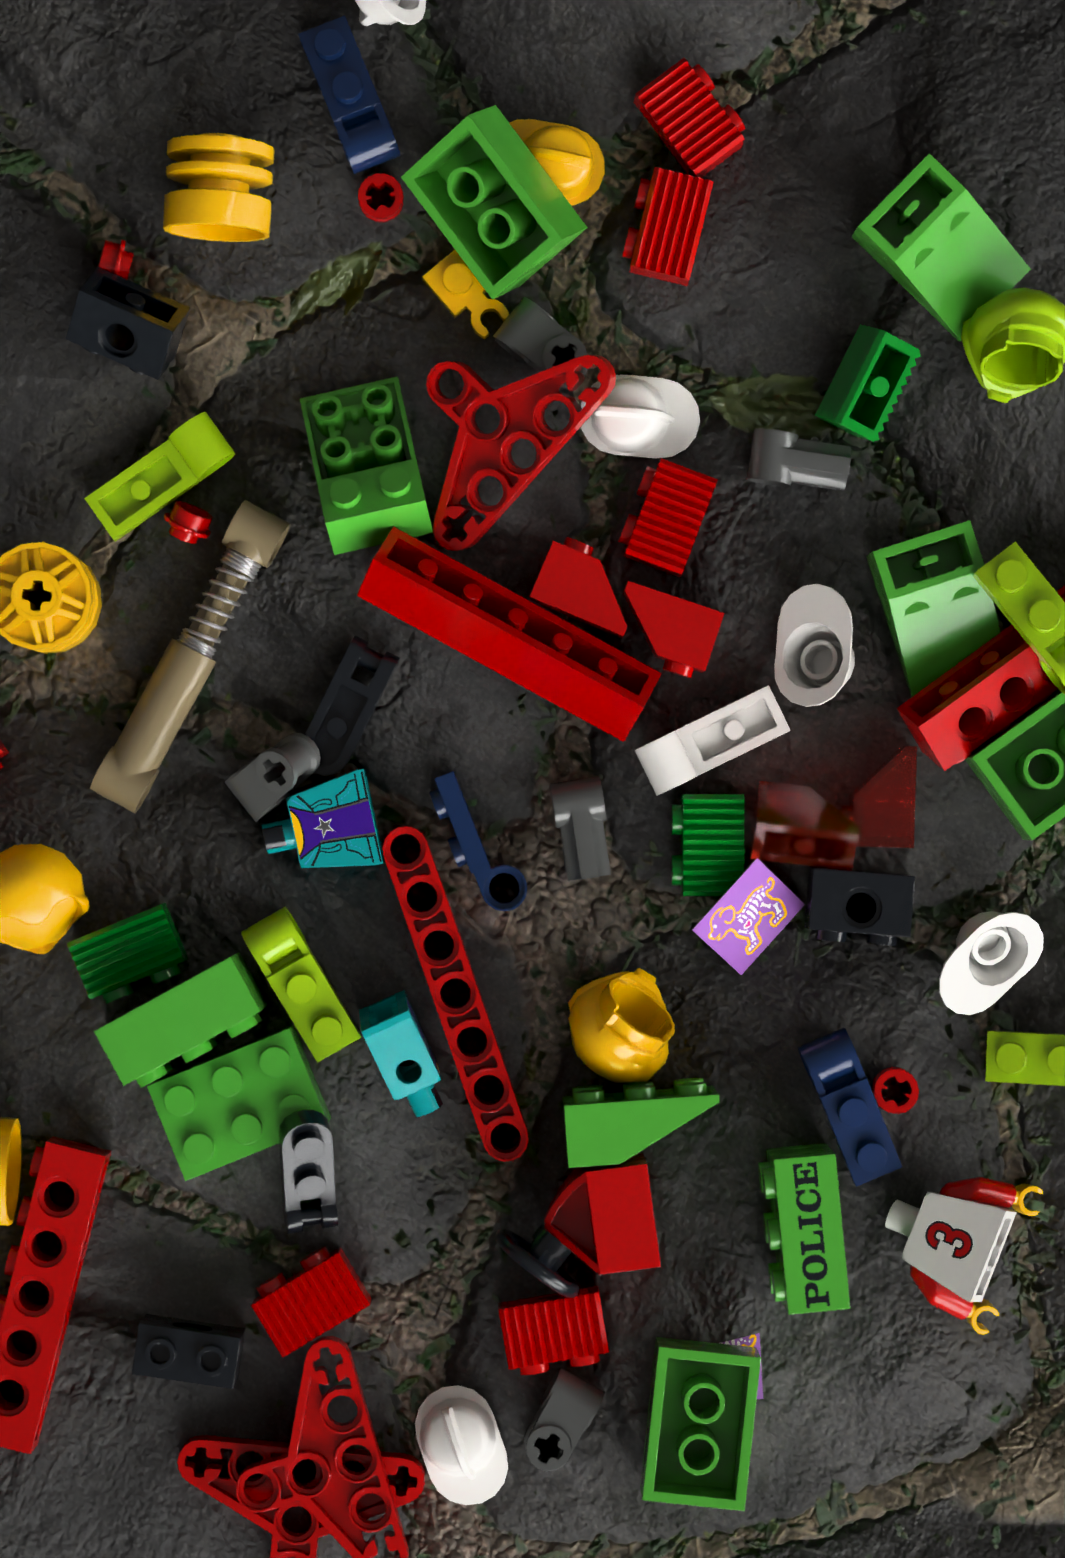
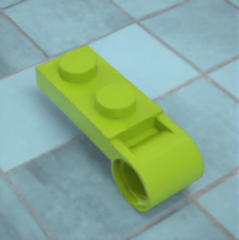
M202 412L178 427L169 436L167 441L84 499L112 539L117 541L225 465L235 456V452L207 412Z
M1015 541L977 570L973 577L1039 657V663L1051 682L1065 695V602Z
M286 907L281 908L241 932L251 954L317 1063L361 1038L360 1031L308 947L303 933Z
M988 1030L985 1082L1065 1086V1034Z

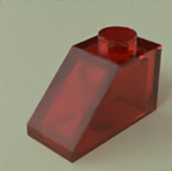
M917 746L900 747L849 795V805H841L839 832L840 836H848V846L914 848Z
M759 781L752 820L750 859L756 860L758 858L764 861L852 871L859 838V827L810 786Z

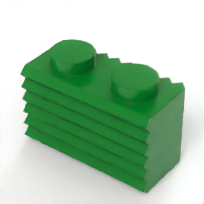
M860 324L815 416L848 434L872 442L880 440L878 432L884 431L883 423L889 421L887 414L894 412L892 405L898 403L897 395L903 393L901 386L906 385V377L912 375L910 368L917 366L915 359L921 357L920 350L882 329Z
M681 794V804H672L671 832L672 835H681V855H672L671 884L681 885L682 896H723L744 873V794Z
M166 903L67 943L89 999L102 995L106 1004L134 993L131 983L149 976L152 984H156L180 974L178 963L188 959Z

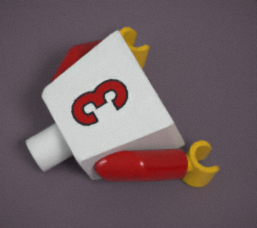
M975 1177L948 1182L941 1188L939 1193L927 1192L920 1209L898 1199L895 1200L887 1215L885 1226L909 1237L902 1253V1259L911 1265L910 1276L931 1305L958 1319L966 1318L967 1322L978 1334L985 1335L989 1333V1330L983 1324L976 1322V1319L983 1311H990L996 1316H999V1312L992 1303L983 1299L1016 1213L1019 1212L1028 1216L1039 1214V1211L1025 1208L1023 1199L1028 1192L1032 1191L1043 1194L1041 1188L1037 1186L1020 1184L1015 1187L1012 1183Z

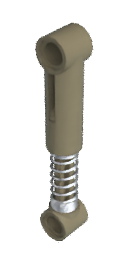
M244 500L240 505L222 541V544L228 547L224 555H222V559H220L223 563L222 567L215 568L218 573L215 580H208L211 587L208 592H202L204 596L202 604L195 605L198 611L195 616L189 617V620L192 622L189 628L182 629L183 632H181L179 639L171 638L116 744L108 751L99 766L90 786L91 791L134 814L140 809L157 778L163 759L216 664V661L212 660V656L216 652V649L213 648L214 644L221 643L219 638L221 631L228 630L225 624L228 618H234L231 612L235 606H241L238 599L241 594H247L246 584L254 581L253 579H255V575H257L261 566L268 568L276 557L288 534L291 523L248 500Z

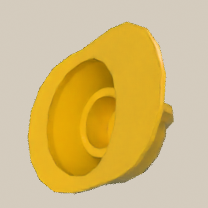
M517 119L510 122V125L571 206L587 201L599 189L605 175V159L599 144L588 133L572 126L534 119Z

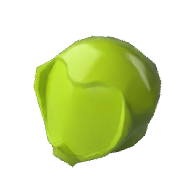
M1029 288L1007 289L978 307L973 316L963 322L961 340L965 354L978 382L987 390L988 398L1008 403L1011 399L1056 381L1061 375L1063 364L1065 363V305L1057 298L1041 290Z

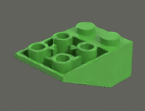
M930 153L866 217L852 235V238L959 342L961 341L963 322L971 318L976 309L1007 289H1012L1031 270L967 189Z
M398 376L300 398L324 520L334 555L381 545L393 526L412 537L433 533Z
M970 520L872 551L866 556L911 697L1001 632L994 602L973 577L974 573L984 566V562Z
M703 1078L673 1080L674 1088L655 1090V1086H653L651 1081L624 1083L623 1092L604 1093L602 1085L573 1087V1096H562L568 1168L621 1164L719 1103V1094L713 1085L707 1086Z

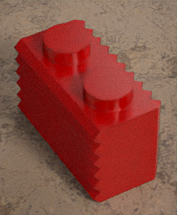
M682 58L638 91L634 96L633 103L686 174L694 177H703L742 147L745 138L741 132L745 130V125L729 104L722 108L713 97L711 91L715 89V86L707 72L699 64L691 67L688 61Z
M654 167L651 180L641 178L634 208L644 210L640 228L629 227L622 257L632 259L629 269L630 273L688 286L714 181L660 167Z
M662 458L657 469L647 466L636 493L639 496L645 497L639 517L629 513L618 541L628 545L624 557L681 577L718 479Z
M326 1246L300 1261L303 1270L288 1279L285 1278L282 1272L278 1273L256 1287L260 1296L253 1300L251 1306L282 1358L370 1305L371 1296L341 1247L329 1253Z
M598 1286L579 1289L578 1295L573 1298L553 1293L498 1303L508 1369L514 1370L519 1368L520 1375L544 1373L550 1370L549 1363L568 1359L571 1367L592 1365L600 1362L599 1354L609 1353Z

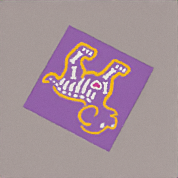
M756 858L692 931L742 975L805 904Z

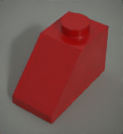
M569 537L565 538L563 544L553 540L529 600L622 639L626 632L627 624L601 561L591 556L594 548Z
M627 581L623 595L654 657L665 660L662 669L687 678L692 677L694 670L701 673L705 672L725 613Z

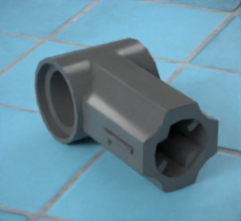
M764 428L754 429L746 478L748 481L773 486H791L794 483L815 488L845 490L851 462L850 446L798 439L799 436L797 434L787 431Z
M600 776L550 783L556 829L560 828L562 852L568 881L611 875L603 822L607 821Z

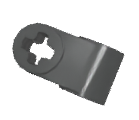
M526 297L520 300L492 336L494 341L523 364L529 365L538 373L557 365L555 358L557 353L560 356L566 357L572 352L574 353V358L588 355L585 345L578 338L559 325L543 308ZM583 367L580 371L584 375V377L586 376L588 369ZM565 383L561 388H567V384Z
M292 733L283 738L273 748L262 752L224 783L254 821L258 822L283 803L286 798L292 795L291 792L316 772L321 760L319 749L309 736L302 733Z
M560 1367L551 1379L541 1399L539 1408L525 1433V1449L531 1464L543 1471H556L563 1467L569 1460L583 1432L586 1431L603 1401L605 1391ZM551 1433L555 1434L559 1449L557 1452L549 1449L545 1455H541L536 1441L537 1438L540 1437L546 1440Z

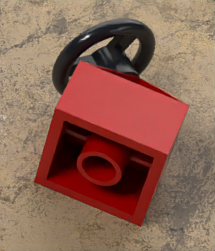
M637 1153L621 1164L576 1167L560 1186L551 1201L544 1217L545 1225L541 1224L532 1235L533 1241L531 1243L508 1229H499L495 1234L497 1244L515 1262L549 1288L567 1298L576 1297L579 1293V1286L576 1281L560 1267L571 1252L599 1275L661 1267L648 1166L643 1153Z

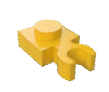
M453 250L422 276L424 282L455 318L465 309L469 311L472 328L483 339L489 336L487 328L481 323V317L484 313L493 311L503 321L509 316L508 310L503 303L496 299H488L484 295L486 290L456 250Z

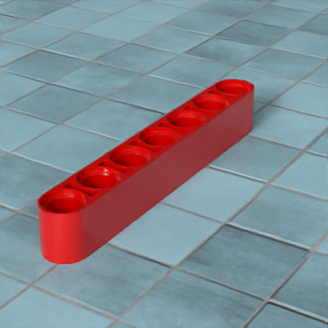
M411 826L397 827L389 832L384 839L382 847L383 857L481 1140L487 1153L494 1159L503 1162L513 1161L520 1157L527 1148V1125L426 836L419 829ZM401 834L412 835L420 843L419 857L412 863L399 862L392 854L393 841ZM425 882L434 887L437 892V901L433 908L427 911H420L411 906L408 893L410 888L416 883ZM437 930L447 932L454 942L452 953L441 959L432 957L425 949L427 935ZM457 978L468 984L471 995L465 1004L452 1006L444 1001L441 989L446 981ZM477 1027L485 1033L487 1044L479 1053H466L460 1048L458 1035L465 1028ZM484 1075L496 1076L504 1086L502 1095L495 1101H484L475 1093V1083ZM509 1123L518 1129L520 1140L516 1146L510 1149H502L493 1143L491 1133L499 1124Z

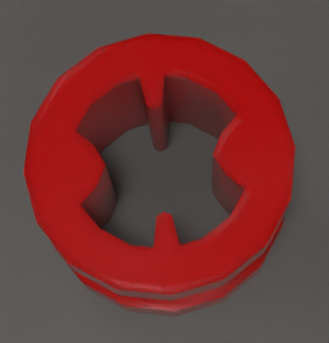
M376 173L368 176L361 183L358 190L360 208L364 215L372 221L383 223L391 221L400 214L403 208L404 196L401 185L394 177L388 174ZM387 186L393 190L389 195L390 199L395 201L390 208L380 205L375 210L368 205L373 202L372 197L367 196L372 188L382 191Z
M885 1068L877 1073L872 1081L871 1090L878 1106L888 1113L900 1114L907 1112L914 1107L918 1100V1083L912 1074L902 1068ZM891 1077H894L899 1083L906 1081L908 1084V1092H902L906 1098L900 1103H896L892 1098L883 1099L882 1089H888L884 1082Z

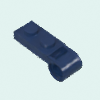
M345 15L299 33L300 42L333 120L353 174L401 156L396 139Z
M454 771L434 778L438 789L429 793L439 819L442 820L449 817L456 836L447 840L457 866L461 867L468 864L471 874L474 873L485 902L490 907L498 911H510L517 908L524 901L527 894V882L524 875L519 869L511 865L502 864L491 868ZM500 873L513 875L519 883L517 896L509 902L497 901L492 897L489 890L492 878Z
M839 1029L797 1047L855 1186L857 1187L902 1168L878 1104L846 1029Z

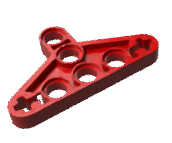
M599 355L580 356L496 390H493L472 368L463 362L445 361L438 363L430 370L426 381L429 396L459 425L433 523L434 537L439 545L447 550L459 551L471 548L480 541L615 387L616 373L609 360ZM598 366L601 370L597 376L598 381L601 383L599 389L588 387L577 397L586 403L583 408H581L574 397L560 392L561 387L565 383L569 391H576L585 380L584 375L580 372L583 367L594 369ZM449 369L459 372L464 381L461 394L453 399L443 395L439 386L440 377ZM554 401L564 403L570 412L569 423L560 431L550 428L544 417L547 406ZM484 404L494 406L500 415V424L492 433H484L476 425V412ZM519 439L529 440L536 448V460L528 468L519 467L512 459V447ZM487 476L497 478L503 487V497L496 505L486 504L479 496V484ZM465 496L471 507L460 503ZM471 508L486 516L482 520L480 515H475L466 522L463 527L464 531L468 534L466 538L463 536L451 538L449 535L453 529L452 524L449 522L450 518H462Z
M322 1336L315 1340L307 1351L288 1453L257 1461L246 1466L240 1473L235 1487L236 1497L240 1505L246 1510L255 1513L266 1512L301 1502L352 1558L375 1557L378 1554L376 1535H372L368 1541H365L362 1531L367 1533L378 1532L391 1524L394 1531L388 1530L384 1533L387 1548L389 1551L398 1550L400 1555L394 1558H409L407 1541L351 1351L342 1339L335 1336ZM329 1347L332 1355L340 1354L342 1360L337 1362L335 1369L338 1381L340 1382L349 1377L351 1385H336L323 1395L319 1384L329 1385L330 1378L326 1367H316L314 1361L320 1358L322 1348ZM337 1396L350 1397L357 1405V1415L347 1423L336 1422L328 1412L330 1401ZM352 1445H362L369 1450L372 1462L363 1471H351L343 1463V1452ZM304 1459L314 1460L322 1468L323 1477L319 1483L313 1486L301 1485L294 1477L293 1469L295 1465ZM253 1474H263L269 1477L274 1486L273 1494L261 1501L249 1497L245 1491V1481ZM366 1494L379 1495L386 1504L385 1514L373 1521L364 1519L357 1511L358 1500Z
M211 1435L194 1436L187 1440L181 1448L177 1459L178 1470L181 1476L190 1484L271 1533L270 1558H317L319 1538L330 1533L301 1502L266 1512L255 1513L246 1510L240 1505L236 1497L235 1487L240 1475L237 1460L240 1455L248 1451H254L263 1456L264 1459L288 1453L290 1443ZM202 1447L206 1449L208 1458L223 1459L224 1449H232L228 1463V1473L231 1478L219 1477L223 1464H208L205 1472H197L196 1464L188 1461L187 1456H194L197 1449ZM347 1448L342 1455L343 1463L354 1460L361 1463L365 1469L372 1462L369 1450ZM380 1451L387 1475H396L399 1466L408 1467L409 1476L417 1477V1482L408 1483L406 1491L397 1490L396 1481L389 1480L396 1507L398 1508L417 1499L425 1485V1469L421 1462L409 1454ZM312 1460L316 1466V1475L312 1480L300 1483L301 1485L313 1486L322 1479L323 1471L316 1461ZM262 1474L257 1478H248L245 1481V1491L254 1500H265L274 1492L273 1483L266 1475ZM366 1494L358 1500L357 1511L361 1517L367 1520L385 1513L386 1504L379 1495ZM296 1506L306 1509L311 1516V1526L302 1533L290 1532L283 1523V1514L287 1509Z

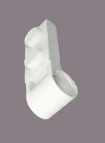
M768 685L636 749L635 752L656 796L791 730Z

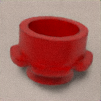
M121 239L120 244L105 240L98 267L127 279L134 253L124 250L126 241Z
M176 501L171 513L164 514V520L171 525L168 532L181 541L196 544L198 538L205 539L211 534L208 528L213 517L197 506Z

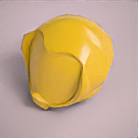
M42 844L14 845L0 853V943L36 954H46L52 950L56 943L65 936L71 926L90 907L84 893L83 877L66 855L60 851Z
M637 968L634 972L625 971L604 976L576 990L568 1002L571 1039L577 1056L589 1069L615 1083L647 1082L666 1064L669 1054L668 1041L674 1035L675 1024L667 1011L656 984V978L641 968Z

